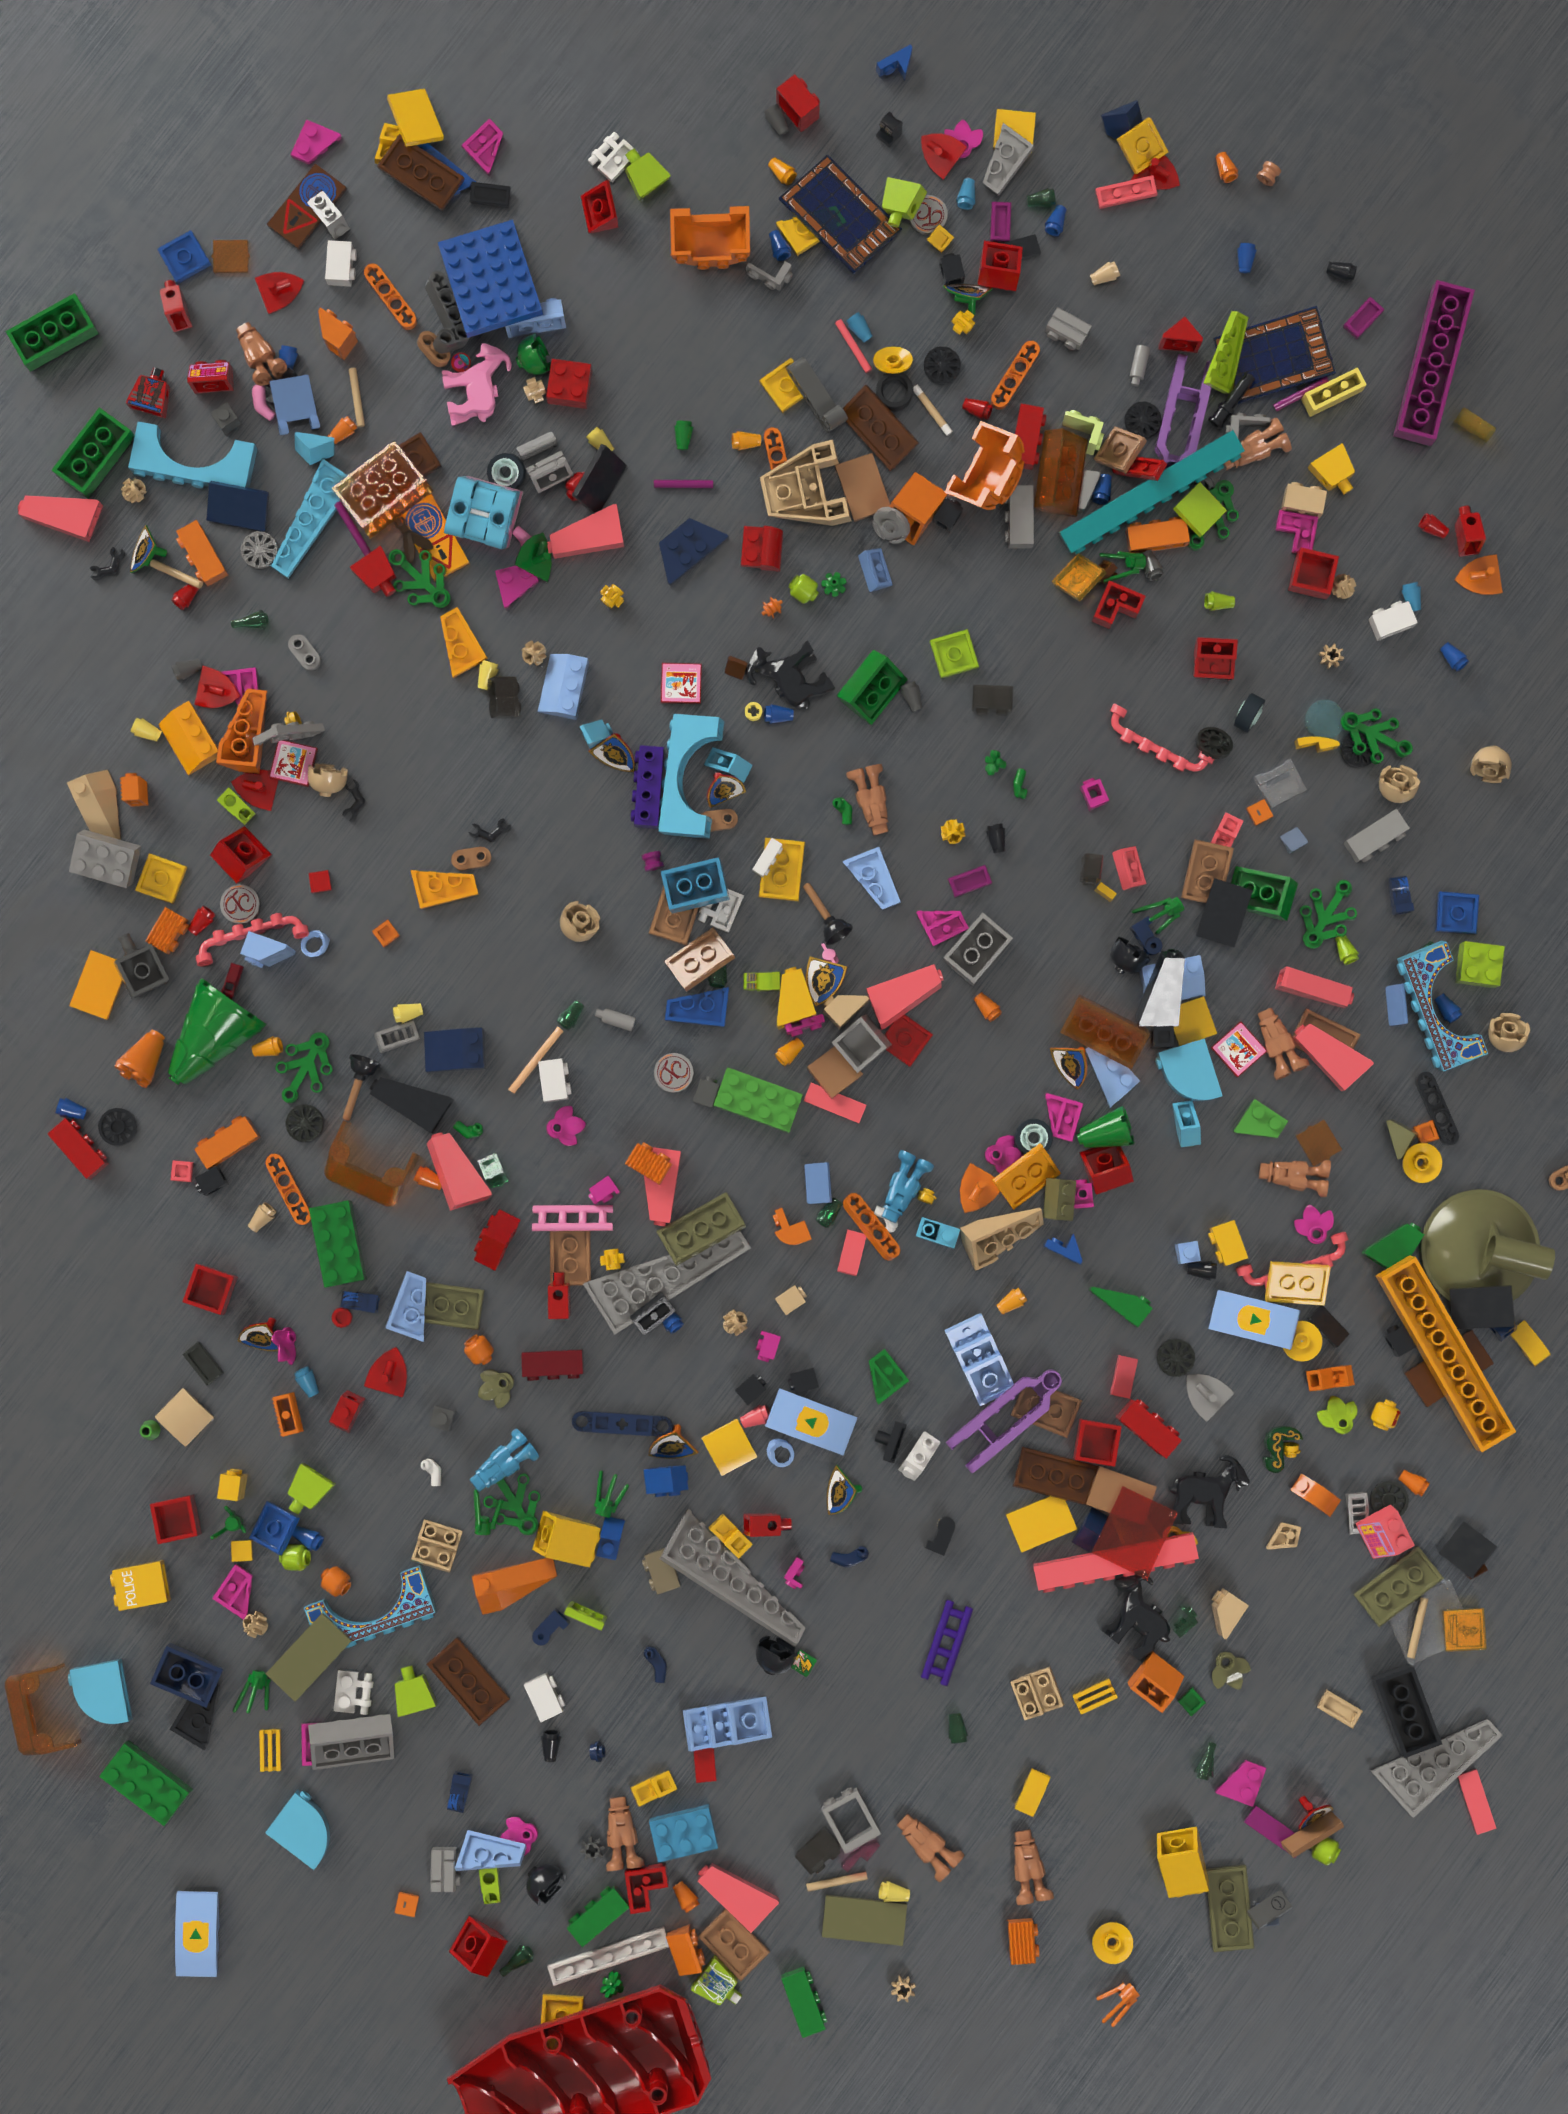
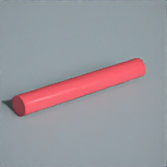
M842 319L838 320L835 324L865 373L872 370L870 364Z

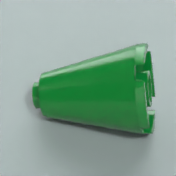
M1124 1106L1118 1107L1079 1129L1080 1133H1077L1079 1144H1083L1085 1148L1131 1146L1135 1144L1134 1136H1130L1132 1127Z

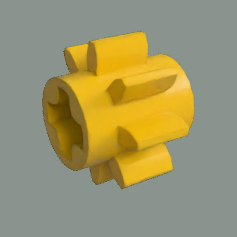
M968 309L965 313L960 310L951 321L954 324L953 330L959 335L962 332L967 335L976 324L973 321L975 315Z
M614 584L610 587L605 585L600 591L602 595L600 600L611 609L614 605L619 608L624 602V598L621 597L624 592Z
M957 819L948 820L944 826L940 827L943 841L948 840L949 844L959 843L962 837L966 836L964 824H959Z
M619 1249L604 1250V1256H600L601 1266L605 1265L606 1270L621 1269L620 1263H625L624 1253L619 1254Z

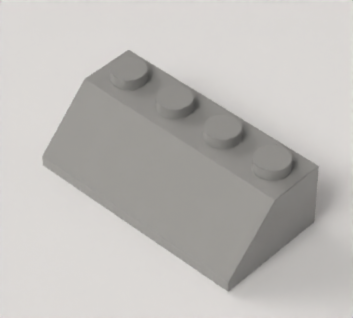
M390 1714L308 1725L313 1770L394 1759Z

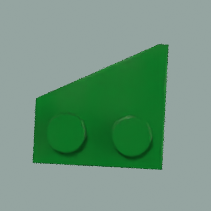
M885 1349L869 1360L878 1404L909 1382L908 1378Z

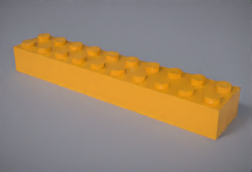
M1409 1255L1375 1275L1473 1447L1480 1452H1484L1516 1433L1515 1428L1418 1259Z

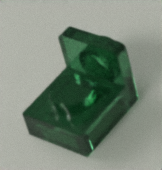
M496 1153L478 1161L484 1179L491 1189L500 1187L508 1181V1177Z
M1184 1605L1180 1607L1187 1615V1618H1180L1174 1624L1175 1628L1172 1629L1179 1638L1198 1623L1195 1619L1198 1615L1190 1606L1188 1608Z

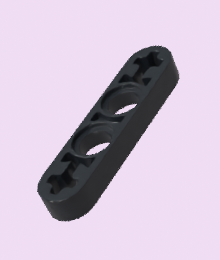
M1430 1072L1418 1074L1415 1083L1428 1114L1434 1122L1440 1141L1444 1145L1457 1143L1459 1133L1435 1077ZM1423 1075L1425 1078L1429 1077L1430 1081L1428 1082L1429 1088L1434 1087L1435 1089L1432 1091H1428L1426 1094L1424 1090H1427L1428 1088L1426 1084H1421L1420 1082L1421 1080H1423ZM1430 1094L1438 1096L1439 1100L1436 1105H1431L1428 1102ZM1439 1112H1443L1446 1115V1121L1443 1124L1436 1120V1115ZM1450 1124L1451 1127H1448L1447 1130L1449 1133L1454 1134L1451 1142L1449 1139H1445L1444 1136L1447 1135L1445 1129L1440 1130V1127Z

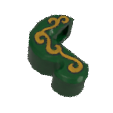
M1279 1426L1272 1428L1266 1434L1264 1443L1265 1448L1270 1453V1457L1265 1456L1263 1458V1465L1268 1471L1279 1473L1284 1469L1283 1440H1303L1302 1434L1297 1429L1289 1426Z

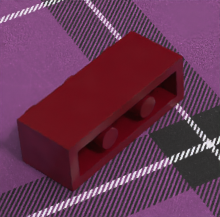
M583 1349L521 1353L522 1377H527V1381L539 1380V1376H547V1380L560 1379L559 1375H567L568 1379L580 1378V1374H584Z

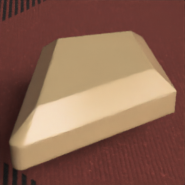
M1281 1522L1267 1544L1266 1549L1297 1547L1301 1527Z

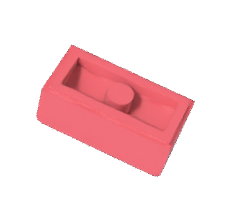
M1136 846L1119 849L1112 853L1123 890L1146 884Z
M1118 1355L1110 1395L1130 1399L1138 1359Z

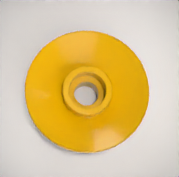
M901 347L882 348L873 357V363L878 370L891 374L906 371L913 362L911 353Z
M1414 1144L1406 1151L1403 1157V1170L1407 1177L1415 1182H1430L1441 1171V1154L1431 1144ZM1419 1159L1423 1160V1164L1421 1166H1418L1417 1161Z
M1108 1922L1101 1925L1095 1931L1092 1946L1096 1956L1101 1961L1108 1964H1118L1126 1960L1131 1954L1133 1938L1130 1931L1124 1925L1117 1922ZM1110 1938H1114L1116 1942L1115 1944L1110 1945L1108 1943V1940Z

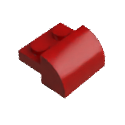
M744 526L741 567L780 571L783 530L772 526Z
M1197 637L1194 649L1193 677L1234 679L1238 639Z

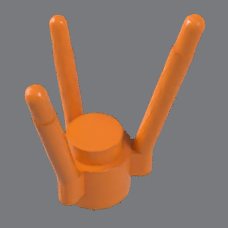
M1122 1983L1096 1998L1099 2001L1121 1991L1119 1996L1122 2001L1102 2019V2023L1107 2022L1126 2004L1111 2024L1112 2027H1115L1129 2008L1137 2001L1140 1995L1131 1983H1128L1126 1986Z

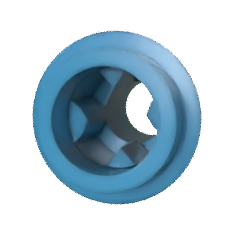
M971 178L963 180L956 199L959 208L970 210L976 203L975 180Z
M859 312L846 321L848 323L847 327L863 343L873 337L864 315L861 316Z
M1418 582L1402 585L1403 590L1401 592L1405 602L1409 601L1413 611L1421 610V586L1418 585Z
M309 1366L301 1368L294 1373L296 1377L294 1379L307 1394L308 1398L319 1393L313 1370H310Z

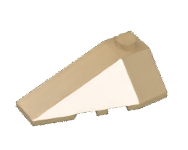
M109 770L85 774L67 782L89 830L121 840L116 797L117 789Z
M1036 1208L980 1219L961 1227L962 1244L975 1271L994 1263L999 1259L997 1257L1006 1249L1010 1251L1014 1248L1012 1244L1020 1238H1027L1044 1225L1042 1209Z

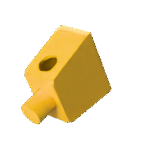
M1343 443L1314 460L1308 466V470L1328 491L1338 486L1343 495L1353 489L1348 479L1354 475L1355 470Z

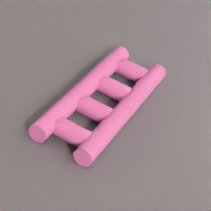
M533 1205V1213H539L538 1223H532V1231H613V1223H607V1213H613V1205ZM547 1213H559L558 1223H546ZM567 1213H579V1223H567ZM587 1213H599V1223H587Z

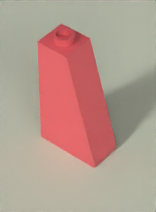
M25 495L24 500H21L18 505V514L25 520L90 542L103 505L96 499Z
M617 504L610 505L551 534L550 541L547 542L548 552L553 553L554 559L624 547Z
M933 964L866 988L880 1029H885L941 989V981L944 980L941 970H936Z
M1287 966L1280 970L1275 990L1341 1008L1348 1007V1004L1351 1005L1354 998V993H1352L1353 987Z
M1302 1024L1294 1031L1296 1034L1293 1037L1295 1042L1341 1092L1345 1091L1374 1064L1372 1060L1312 1024L1306 1026Z
M442 1132L432 1135L431 1139L427 1142V1147L450 1211L488 1200L492 1195L490 1189L450 1133L443 1135Z
M653 1147V1153L658 1156L660 1152L671 1158L669 1162L672 1164L660 1185L644 1176L650 1220L654 1221V1225L665 1227L666 1223H671L681 1151Z
M711 1863L709 1867L705 1865L698 1872V1875H700L698 1882L750 1933L779 1904L777 1896L714 1863Z

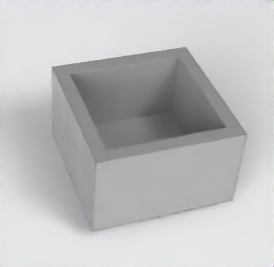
M867 1014L861 1016L832 1041V1044L857 1073L866 1068L892 1045Z

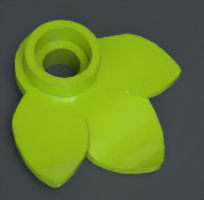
M1330 1396L1327 1405L1328 1410L1318 1411L1317 1418L1324 1427L1333 1428L1338 1434H1347L1352 1430L1353 1420L1357 1416V1406L1354 1401L1345 1404L1339 1397ZM1345 1421L1347 1425L1345 1427H1341L1339 1425V1422Z

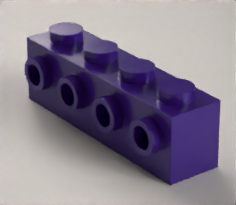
M640 745L639 751L635 752V763H638V771L634 770L633 781L637 782V789L633 790L632 802H636L635 810H631V822H634L635 827L658 829L664 747Z

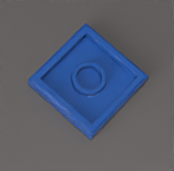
M192 230L157 249L177 284L211 266Z
M1439 891L1435 932L1476 935L1479 895Z
M266 1501L249 1538L278 1555H282L300 1518L274 1503Z

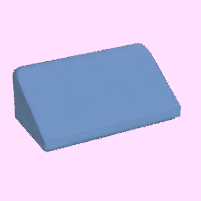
M881 548L865 550L858 555L869 592L893 585Z
M1404 984L1387 986L1385 990L1389 1025H1405L1408 1023Z
M829 1162L805 1164L807 1204L831 1203Z

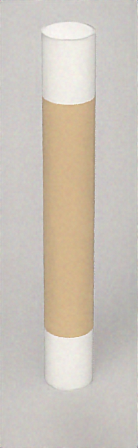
M917 384L913 387V392L945 435L949 436L953 432Z

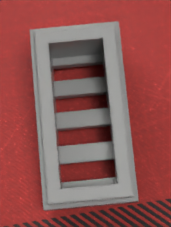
M1089 470L1084 472L1078 506L1079 514H1083L1099 480L1100 472Z
M414 1020L378 1031L374 1035L380 1053L420 1040ZM407 1027H409V1030H410V1032H411V1035H412L411 1038H408V1035H407V1032H406V1029H405V1028H407ZM399 1030H401L404 1038L402 1041L398 1033ZM391 1033L394 1034V1037H395V1040H396L395 1043H393V1041H392V1039H391V1036H390ZM383 1036H386L388 1042L386 1046L382 1038Z
M1367 1492L1345 1494L1349 1534H1360L1358 1529L1354 1528V1524L1362 1519L1353 1520V1516L1363 1515L1364 1518L1369 1516ZM1362 1499V1503L1352 1504V1500ZM1353 1508H1363V1511L1353 1512Z

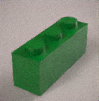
M616 1885L612 1888L607 1886L600 1892L601 1897L599 1899L589 1901L584 1906L585 1910L580 1915L575 1913L568 1920L567 1930L582 1948L629 1909L627 1898Z
M803 1966L782 1974L781 1980L802 2038L826 2030L825 2023L828 2020L825 2011H820L818 2003H821L817 1990L813 1992L811 1984L814 1981L811 1972H806Z

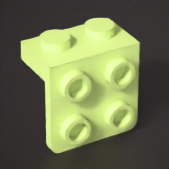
M1066 411L1062 425L1091 435L1086 454L1094 455L1095 450L1099 451L1104 437V433H1101L1104 422H1100V419L1097 417L1089 416L1088 418L1081 416V413L1078 411Z

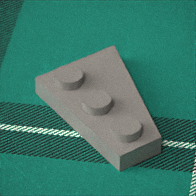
M1004 123L983 180V184L998 196L1035 148L1033 144Z
M308 721L303 724L292 722L287 725L276 723L271 725V729L252 739L254 746L269 739L271 743H276L288 738L295 740L313 737L325 730L323 723L315 724L314 721Z

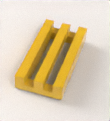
M1109 1678L1072 1695L1081 1715L1118 1698ZM1108 1685L1107 1689L1081 1701L1078 1700L1079 1697ZM1111 1692L1112 1695L1082 1708V1705Z
M281 1729L259 1730L260 1772L281 1771ZM265 1734H268V1766H265ZM272 1734H276V1766H273Z

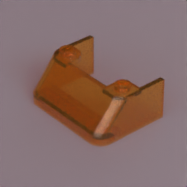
M343 1120L329 1150L324 1169L326 1178L384 1206H395L400 1200L420 1155L412 1153L405 1170L392 1167L386 1171L382 1179L347 1162L350 1156V1149L347 1144L343 1143V1140L351 1123Z
M65 1663L14 1674L5 1681V1690L17 1746L23 1755L47 1754L72 1748L81 1743L80 1738L54 1745L50 1735L46 1733L38 1734L30 1694L36 1692L40 1687L39 1675L57 1671L65 1667Z

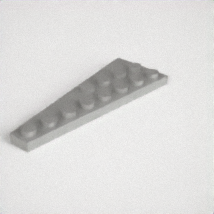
M741 1231L677 1266L670 1255H666L588 1281L583 1285L615 1335L634 1323L630 1316L662 1292L669 1301L751 1247Z
M687 1509L659 1559L795 1647L805 1627L790 1611L787 1612L778 1603L779 1600L775 1596L772 1597L764 1588V1585L750 1574L751 1571L719 1542L720 1539L716 1535L713 1536L705 1528L706 1525L703 1522H699L692 1514V1511Z

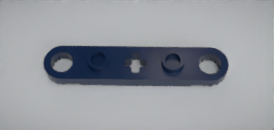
M580 1411L572 1418L573 1427L580 1432L661 1437L670 1433L673 1429L672 1421L666 1416ZM579 1416H585L588 1419V1424L585 1427L577 1425L576 1419ZM621 1418L628 1422V1426H625L624 1430H621L620 1426L617 1425ZM659 1421H666L669 1427L666 1432L658 1431L657 1423Z

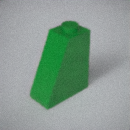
M1410 1223V1225L1403 1224L1364 1249L1361 1254L1387 1269L1407 1256L1412 1255L1425 1234L1420 1232L1421 1228L1414 1223Z

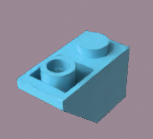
M922 1217L916 1237L954 1249L960 1229Z

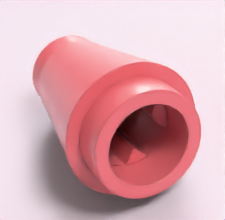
M766 1404L763 1406L758 1405L740 1417L741 1423L744 1428L766 1424L770 1411Z

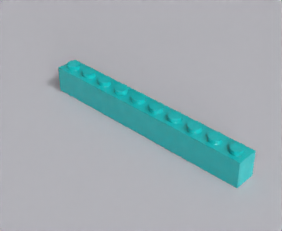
M1234 430L1229 431L1165 469L1158 481L1146 480L1058 532L1069 553L1075 552V554H1078L1085 550V545L1091 541L1095 544L1104 539L1102 535L1108 531L1112 534L1121 529L1119 525L1125 521L1129 524L1138 519L1137 514L1143 511L1146 514L1155 509L1154 504L1161 501L1163 504L1172 499L1171 494L1178 491L1180 494L1189 489L1188 484L1196 481V483H1199L1206 479L1208 472L1213 470L1216 473L1223 469L1225 462L1230 460L1233 463L1242 457L1241 453L1245 450Z

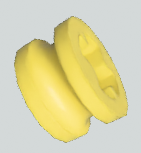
M757 702L747 704L745 707L746 718L750 721H757L761 718L763 713L761 705ZM751 707H756L759 714L756 713V716L753 717L751 713H748V710H751Z

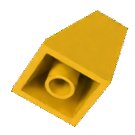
M792 967L786 969L785 974H782L777 1016L778 1030L784 1028L785 1024H793L802 1019L816 1016L801 968Z
M543 1511L532 1550L546 1558L590 1568L591 1563L595 1559V1547L600 1540L601 1528L594 1524Z
M1197 1826L1157 1833V1859L1168 1897H1182L1209 1892V1879Z

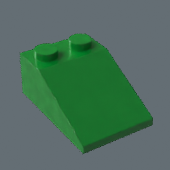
M1236 866L1231 883L1253 890L1247 911L1269 918L1288 921L1298 883L1291 877Z

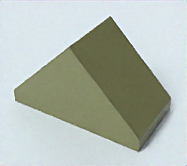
M1391 1119L1386 1122L1398 1160L1404 1157L1418 1133Z

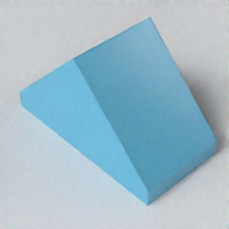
M295 432V450L309 465L334 456L335 443L333 437Z

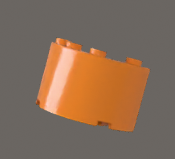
M749 206L730 207V213L692 215L690 208L670 209L671 256L676 260V263L697 266L698 269L706 270L709 267L727 269L729 265L747 261V258L750 256Z
M980 421L972 437V440L980 445V448L974 455L973 462L966 471L963 481L956 475H953L944 493L985 510L996 509L997 504L1005 503L1017 487L1024 467V461L1021 460V457L1025 451L1023 442L1018 435Z

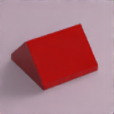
M605 180L581 195L589 233L619 228L609 180Z
M1183 317L1163 333L1158 349L1198 353L1203 337L1189 320Z

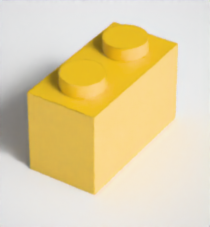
M1235 1220L1209 1228L1210 1233H1208L1211 1244L1216 1246L1217 1252H1215V1256L1219 1264L1222 1263L1223 1266H1227L1248 1258Z
M230 1469L220 1474L217 1499L232 1501L244 1499L248 1474H242V1470Z

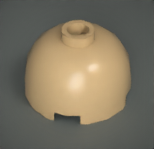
M1488 746L1481 748L1474 755L1470 771L1473 776L1477 774L1483 777L1481 781L1501 783L1502 779H1509L1512 761L1509 754L1500 747Z
M315 764V768L312 765H308L309 785L313 790L320 792V796L331 797L332 793H338L346 785L348 769L342 767L341 770H336L334 768L335 765Z
M1391 765L1384 768L1379 778V789L1383 797L1394 803H1405L1411 800L1417 793L1420 785L1417 772L1404 765H1400V768H1391Z
M579 901L569 903L562 911L559 920L560 928L568 939L575 942H583L592 938L599 930L600 916L591 905L585 906L578 904Z
M1501 1013L1500 1017L1492 1018L1488 1029L1491 1044L1503 1052L1518 1051L1528 1040L1530 1033L1528 1022L1525 1024V1022L1520 1020L1521 1016L1513 1013Z

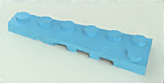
M322 459L312 479V484L304 496L302 505L298 509L296 517L288 529L286 538L282 542L271 565L273 569L288 579L337 509L334 504L339 501L343 502L356 483L354 479Z

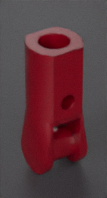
M234 963L230 965L221 990L231 1000L235 998L244 969L243 966ZM228 984L234 985L233 990L227 989Z

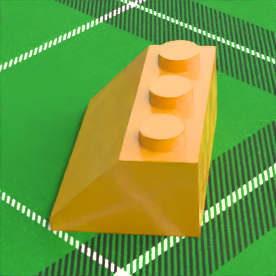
M190 701L170 711L158 724L188 775L217 759L218 746Z

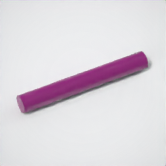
M1327 376L1273 404L1275 411L1277 412L1301 399L1306 392L1329 382Z
M654 480V488H713V480Z
M337 502L334 504L335 508L364 556H366L371 550L342 502Z

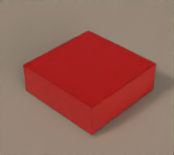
M329 870L308 873L312 894L332 890Z

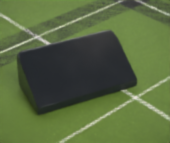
M661 1292L634 1312L630 1318L641 1333L645 1335L676 1312V1310Z
M1320 1305L1307 1318L1335 1348L1339 1347L1349 1335L1347 1330L1323 1305Z

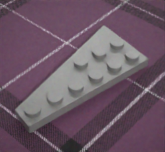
M1486 1719L1441 1739L1442 1745L1407 1758L1400 1757L1371 1770V1772L1409 1815L1414 1818L1503 1735Z

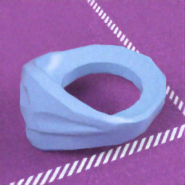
M310 931L307 937L302 938L301 950L306 956L318 957L326 952L330 938L321 931ZM320 937L323 945L317 952H309L306 948L308 940Z
M780 1438L773 1439L768 1444L767 1456L769 1461L775 1466L786 1467L794 1460V1450L792 1445L786 1440ZM780 1446L787 1448L790 1453L789 1459L784 1463L777 1462L775 1459L774 1451Z

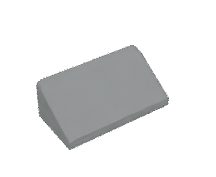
M549 432L516 449L521 460L524 461L556 446L557 440L554 434Z

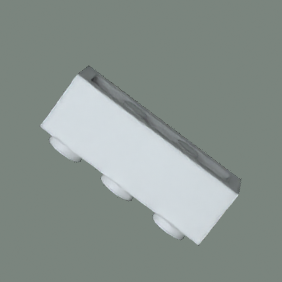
M771 838L752 871L761 877L767 876L770 871V865H774L777 860L775 857L777 854L780 855L783 850L782 844Z

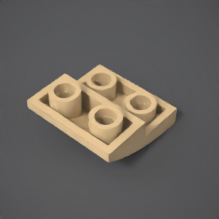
M182 1388L160 1410L155 1418L186 1447L214 1416L185 1388Z
M424 1519L411 1561L450 1573L463 1531Z
M1050 1666L1010 1682L1024 1721L1065 1705Z

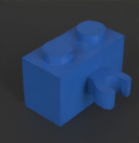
M686 1465L644 1469L646 1494L655 1493V1497L667 1496V1493L669 1496L681 1495L680 1491L689 1490Z

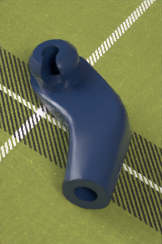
M864 1546L848 1554L833 1552L830 1562L850 1568L865 1561L868 1558L869 1552Z
M646 1647L643 1655L655 1669V1682L665 1683L667 1671L665 1659L654 1647Z

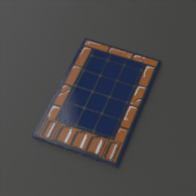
M828 154L779 197V200L853 274L902 231L900 226L896 228L888 224L890 216Z
M1317 306L1246 328L1233 389L1245 372L1251 374L1256 380L1237 404L1336 374ZM1221 336L1213 338L1216 349Z

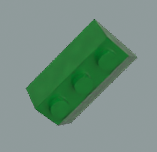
M872 650L837 694V697L851 711L872 725L901 689L900 686H903L908 679L887 656Z

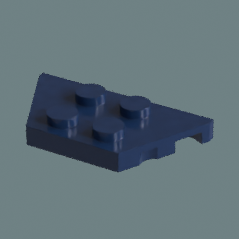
M691 518L687 519L659 542L668 584L671 586L729 539V536Z

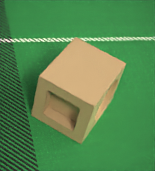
M794 1285L776 1297L775 1300L785 1315L804 1304L806 1302L804 1298L807 1295L801 1286L796 1288Z

